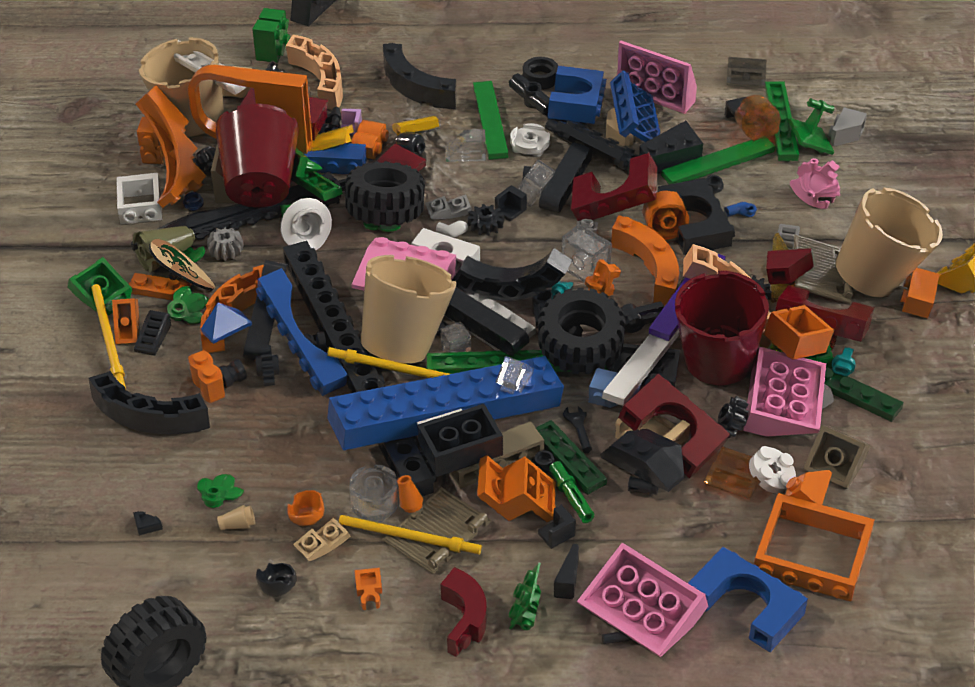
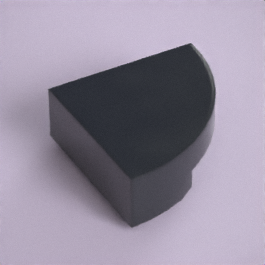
M143 511L133 512L139 536L163 530L162 523L157 516L146 514Z

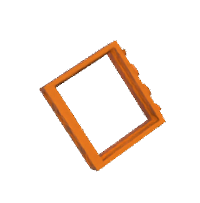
M778 493L756 553L754 565L788 585L798 586L812 592H819L851 602L870 542L875 519ZM778 518L859 539L860 544L849 578L766 555Z

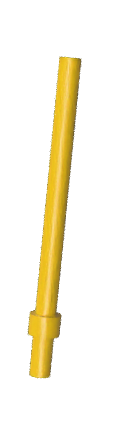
M95 284L91 289L111 364L110 371L125 386V373L123 366L119 363L100 285Z
M329 347L327 356L343 359L346 363L354 364V362L425 378L449 375V373L356 353L357 351L351 349L345 351Z
M340 515L339 517L341 525L446 547L452 552L461 553V551L480 555L482 545L465 542L463 538L459 537L447 538Z

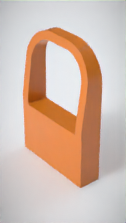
M207 65L195 72L188 86L190 110L194 121L206 134L217 139L216 122L212 121L204 113L201 106L199 83L203 80H216L254 88L256 104H268L284 109L288 116L294 117L298 122L299 135L296 148L303 154L308 153L313 140L307 75L223 65Z

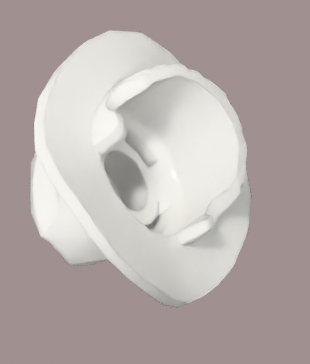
M312 198L299 199L292 203L285 211L281 221L280 230L284 241L288 245L307 240L311 248L319 249L325 243L331 231L332 218L330 211L322 202Z

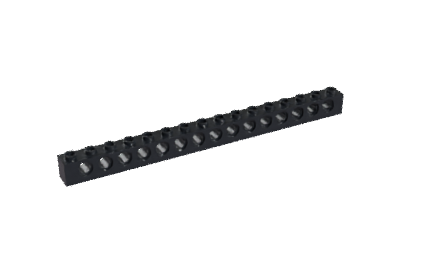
M307 240L283 247L284 263L287 264V269L319 331H324L328 349L329 347L345 351L351 349L357 351L356 353L369 356V352L361 344L359 331L354 330L351 316L346 314L343 301H339L337 289L332 288L330 276L324 273L322 261L317 260L315 248H311ZM338 359L348 375L346 384L351 393L385 387L383 375L377 373V367L357 362L350 364L346 363L343 359ZM415 436L378 443L396 481L401 476L409 475L422 497L434 493L433 483L436 482V476L432 468L429 469L427 467V459L424 453L419 452Z

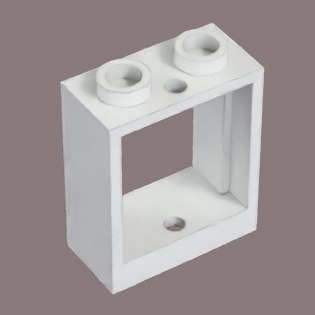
M158 173L117 177V209L120 224L162 220V207L157 203L161 197ZM154 194L153 202L124 205V197Z

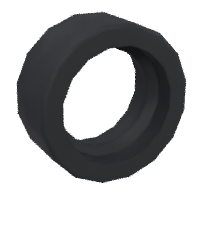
M533 57L524 63L522 75L530 82L539 83L541 90L549 89L555 86L558 64L548 57ZM542 71L547 72L548 74L537 75L534 74V72Z

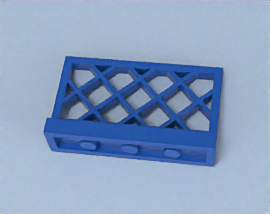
M622 70L610 82L619 134L625 138L632 134L640 140L647 142L660 135L653 95L630 82L629 73Z

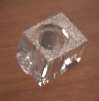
M461 321L440 328L441 348L445 353L471 352V335Z

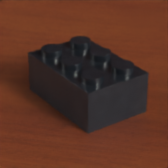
M485 404L417 425L419 446L436 477L478 464L480 459L486 455L491 459L503 456V435Z

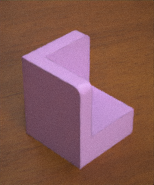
M342 109L341 128L349 125L353 126L354 132L349 134L352 140L362 121L361 109Z

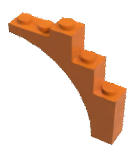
M155 85L135 105L154 129L164 153L167 170L166 184L163 194L157 201L164 208L169 203L174 205L181 198V195L199 190L203 186L202 180L206 175L192 160L195 158L193 153L198 148L184 134L186 131L184 127L190 121Z

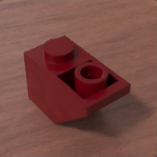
M812 248L768 251L766 271L770 285L791 284L814 267Z

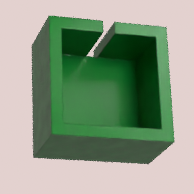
M263 8L259 20L257 19L252 29L257 61H274L278 63L280 57L284 55L286 44L290 40V34L287 32L289 20L286 18L285 10Z

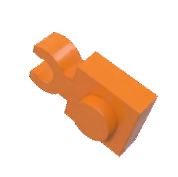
M380 568L355 570L357 596H361L362 609L366 610V603L369 601L376 603V609L380 608L379 594H382Z

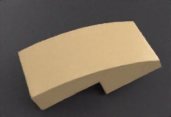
M332 518L317 532L311 529L293 545L308 561H312L334 550L351 536L338 521Z

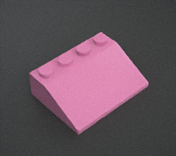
M624 41L619 42L617 75L622 70L629 73L630 82L653 95L655 104L685 114L696 101L697 85L691 64Z
M384 237L375 238L365 252L351 288L364 291L367 263L370 259L377 256L394 255V259L405 260L406 256L421 259L446 270L452 275V280L455 275L456 255L445 250L437 251L426 246H413L406 242L390 241Z
M759 347L751 371L747 401L749 405L746 408L749 412L743 431L766 437L819 433L826 363L806 358L792 360L783 352Z
M624 543L620 544L577 601L579 605L659 657L663 656L693 628L708 608L704 593Z

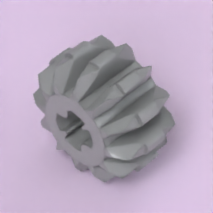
M224 227L222 230L216 228V232H211L210 237L207 238V247L211 257H216L217 260L224 259L226 262L229 258L234 260L235 256L241 255L244 246L240 232L235 231L234 228L226 229Z

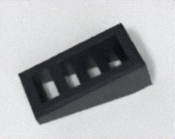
M153 310L148 312L135 344L134 352L156 355L171 327V319L168 313Z
M578 544L572 545L554 580L555 598H574L579 563Z

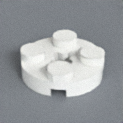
M523 124V128L520 129L516 127L510 134L512 151L537 157L541 156L543 151L550 145V133H547L545 128L538 124Z
M762 446L749 461L751 475L753 478L756 476L761 481L759 485L768 492L782 493L787 489L788 481L796 477L795 469L792 465L794 463L792 456L788 453H782L777 449Z

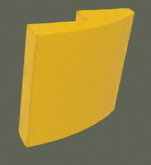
M435 116L394 123L392 128L398 136L408 131L418 132L439 127V120Z
M349 125L318 134L316 139L313 140L309 151L324 150L351 142L349 134L354 132L353 126Z

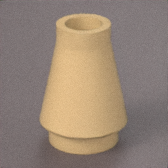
M242 505L217 517L221 531L226 529H247L251 525H255V516L251 505L246 507Z

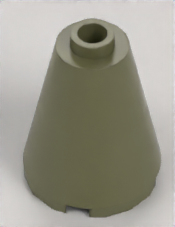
M187 226L138 231L133 234V244L137 243L138 245L135 253L140 264L145 270L149 269V273L162 267L153 258L149 250V244L154 239L167 241L181 252H184L193 246L195 235L191 228L188 229Z

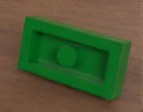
M296 148L292 173L295 176L304 178L305 173L322 170L320 165L311 161Z

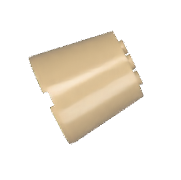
M189 37V41L178 42V39H174L154 47L142 58V65L139 69L140 76L148 91L157 85L190 121L184 127L186 129L184 134L187 137L205 133L194 121L190 110L188 86L195 72L176 62L173 55L177 53L184 56L194 54L193 51H198L214 60L211 61L210 65H219L216 47L207 40ZM203 80L199 83L201 106L204 113L217 123L218 118L224 113L222 87L216 85L214 80Z
M885 187L882 191H876L874 188L870 189L860 201L836 258L837 271L843 280L857 291L872 297H886L940 244L943 233L939 221L932 219L928 214L930 210L924 204L904 192Z
M381 255L370 259L367 263L361 333L362 346L371 354L389 361L416 363L424 360L456 288V281L451 280L452 275L435 264L406 256L405 260L394 259V255Z

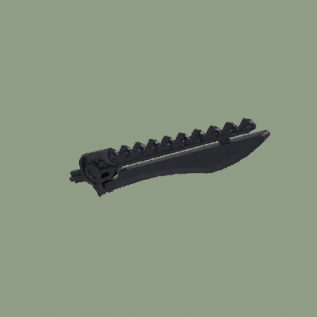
M331 172L322 175L340 186L342 191H345L346 178L337 180L331 175ZM300 185L289 188V193L283 201L272 206L247 207L235 204L199 211L167 223L158 229L187 226L188 229L191 228L193 230L195 239L201 240L210 235L211 232H216V228L222 230L226 227V229L234 228V230H238L245 224L255 225L259 220H272L275 216L282 214L281 205L292 204L299 199H316L328 207L330 204H339L342 194L323 201ZM132 241V250L135 251L138 249L137 243L133 244Z

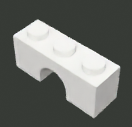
M425 228L420 231L411 243L413 246H426L432 250H445L455 254V273L467 255L480 262V246Z

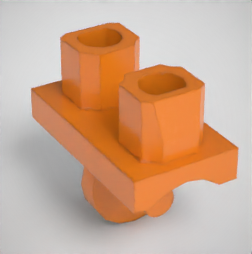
M603 259L598 260L593 276L586 277L584 283L589 291L590 289H595L597 293L601 294L603 292L611 296L615 290L612 284L613 279L620 276L621 270L615 264H608Z

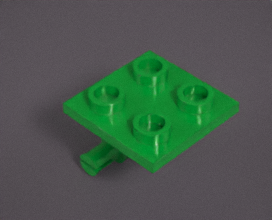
M810 98L807 101V106L815 109L806 122L790 118L788 122L798 139V143L802 147H809L820 153L825 152L833 155L834 150L823 129L817 126L823 111L832 114L835 107L826 104L823 100L817 101Z

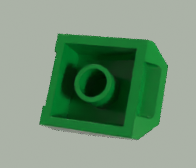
M104 257L68 280L67 288L95 311L97 309L91 287L95 284L100 285L107 315L113 313L112 300L130 299L132 293L131 286Z

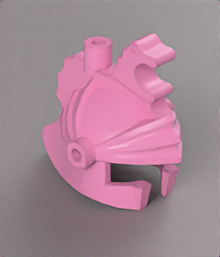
M813 158L809 162H803L798 167L797 174L799 178L791 180L790 186L794 193L808 205L827 209L830 201H818L819 197H830L831 203H833L836 196H840V186L836 179L838 174L834 173L840 166L832 160L823 167L818 166V159Z

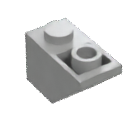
M844 107L841 114H837L834 126L831 125L828 137H831V146L858 141L865 128L867 113Z

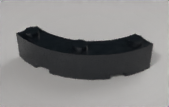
M383 44L385 75L388 76L390 84L398 92L418 103L424 101L432 103L433 107L456 109V79L441 78L422 72L407 61L402 51V44Z
M553 248L543 259L531 265L518 268H501L484 264L467 255L457 269L452 281H456L457 288L473 295L478 293L488 296L487 299L501 301L521 300L536 296L547 288H552L566 274L572 259Z
M111 371L88 378L91 396L97 407L110 419L123 426L140 432L154 434H184L210 428L208 407L200 393L171 398V401H157L152 396L128 392L125 390V386L113 376Z

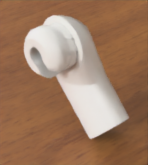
M461 220L450 225L439 222L436 226V232L453 238L462 235L468 230V224Z

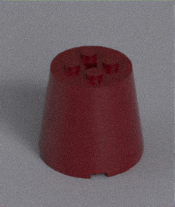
M244 104L237 106L235 111L230 113L228 111L224 112L218 118L216 137L225 192L235 203L247 207H268L280 203L287 197L298 141L299 126L296 119L288 116L284 109L268 104Z
M718 271V274L707 276L703 273L691 278L679 289L675 299V312L686 366L689 372L698 380L711 385H730L744 379L752 370L769 311V302L766 299L765 291L753 279L730 271Z

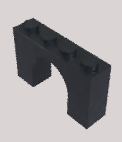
M705 178L658 186L657 192H677L687 211L698 212L707 217L706 220L678 226L677 243L683 255H687L693 244L709 250L732 246V239L735 237L734 226L730 225L726 212H723L719 199L714 196L713 188L711 185H708Z

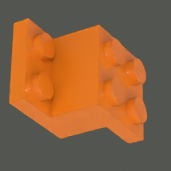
M488 455L480 459L477 496L483 502L487 503L508 521L531 510L546 522L553 520L556 482L527 457H523L504 468Z

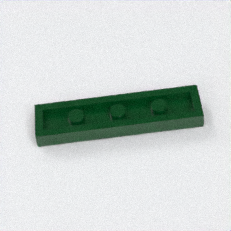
M826 366L824 384L831 388L833 395L890 422L902 410L904 402L853 378L834 373L831 368Z
M552 420L536 427L544 439V449L553 454L556 462L560 461L568 474L574 477L576 483L587 495L607 485V478Z

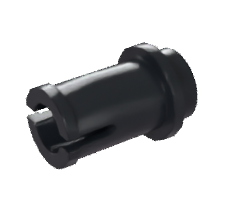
M630 476L628 482L629 492L647 493L651 497L653 494H658L659 487L641 478Z

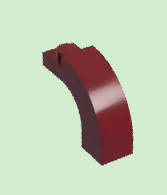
M454 567L440 586L441 600L455 606L463 614L461 620L447 636V652L457 657L462 649H467L471 640L480 643L487 625V604L484 591L479 583L469 574Z

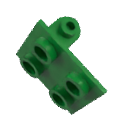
M539 562L532 571H527L523 583H518L514 590L513 597L516 600L508 615L511 618L509 629H512L515 624L520 625L523 630H530L534 626L541 595L540 587L536 584L541 565Z

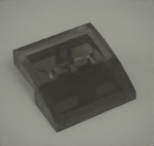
M728 57L726 85L765 88L767 60Z

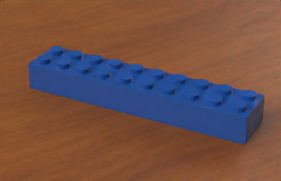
M546 356L329 397L327 419L344 451L417 436V422L485 404L494 420L559 407L564 385Z

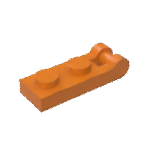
M134 273L129 282L132 288L131 294L172 301L176 290L184 286H189L190 288L192 286L191 283L182 278L180 280H171L170 278Z

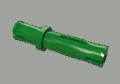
M560 461L554 462L550 465L549 471L557 482V488L565 494L582 523L591 522L595 517V513L575 485L576 480L572 475L568 474Z

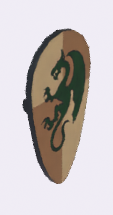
M154 239L149 244L151 255L161 266L170 271L169 278L171 280H176L179 276L197 287L210 291L215 288L214 283L205 272L175 246L160 239Z

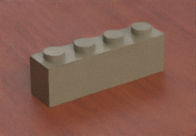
M531 421L502 432L503 456L492 460L502 468L523 457H527L531 461L537 452L544 450V439ZM479 463L449 473L459 489L478 482Z

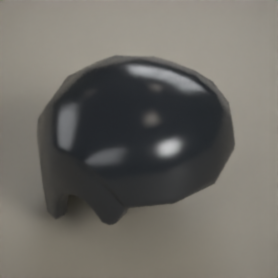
M268 563L264 571H261V569L256 571V580L259 587L265 594L273 597L288 593L297 581L296 571L290 564Z

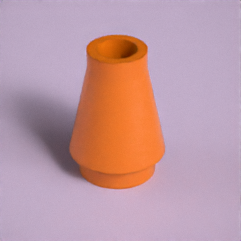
M401 476L397 480L400 507L407 513L416 512L423 506V497L413 483L411 476Z

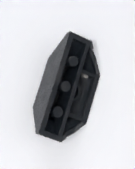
M649 429L627 431L600 454L602 459L666 492L671 491L685 479L681 445Z

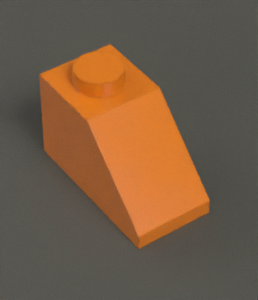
M138 299L112 300L115 344L136 343L139 336Z
M830 470L806 472L798 477H793L786 485L785 495L822 505L832 472Z

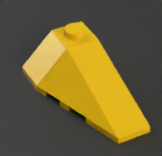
M975 243L965 250L966 253L952 260L953 264L949 268L945 266L937 272L940 274L939 285L961 294L967 291L975 292Z

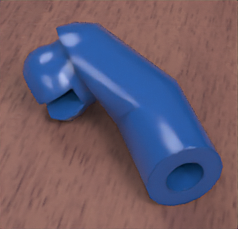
M740 202L724 208L727 217L736 214L752 217L757 210L754 204Z

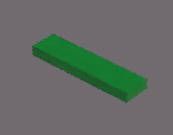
M317 172L305 173L304 178L297 177L293 173L291 175L293 182L323 201L343 194L340 186Z

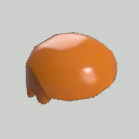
M305 490L296 493L293 504L287 505L290 521L299 526L314 525L323 517L325 511L321 493L315 490Z

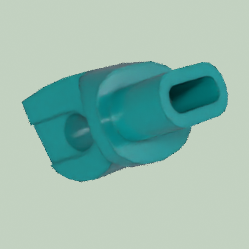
M559 281L551 290L552 300L553 296L559 292L563 294L568 289L573 291V282Z
M845 347L842 354L834 357L832 360V370L834 373L848 376L854 372L856 367L855 360L852 358L854 349Z

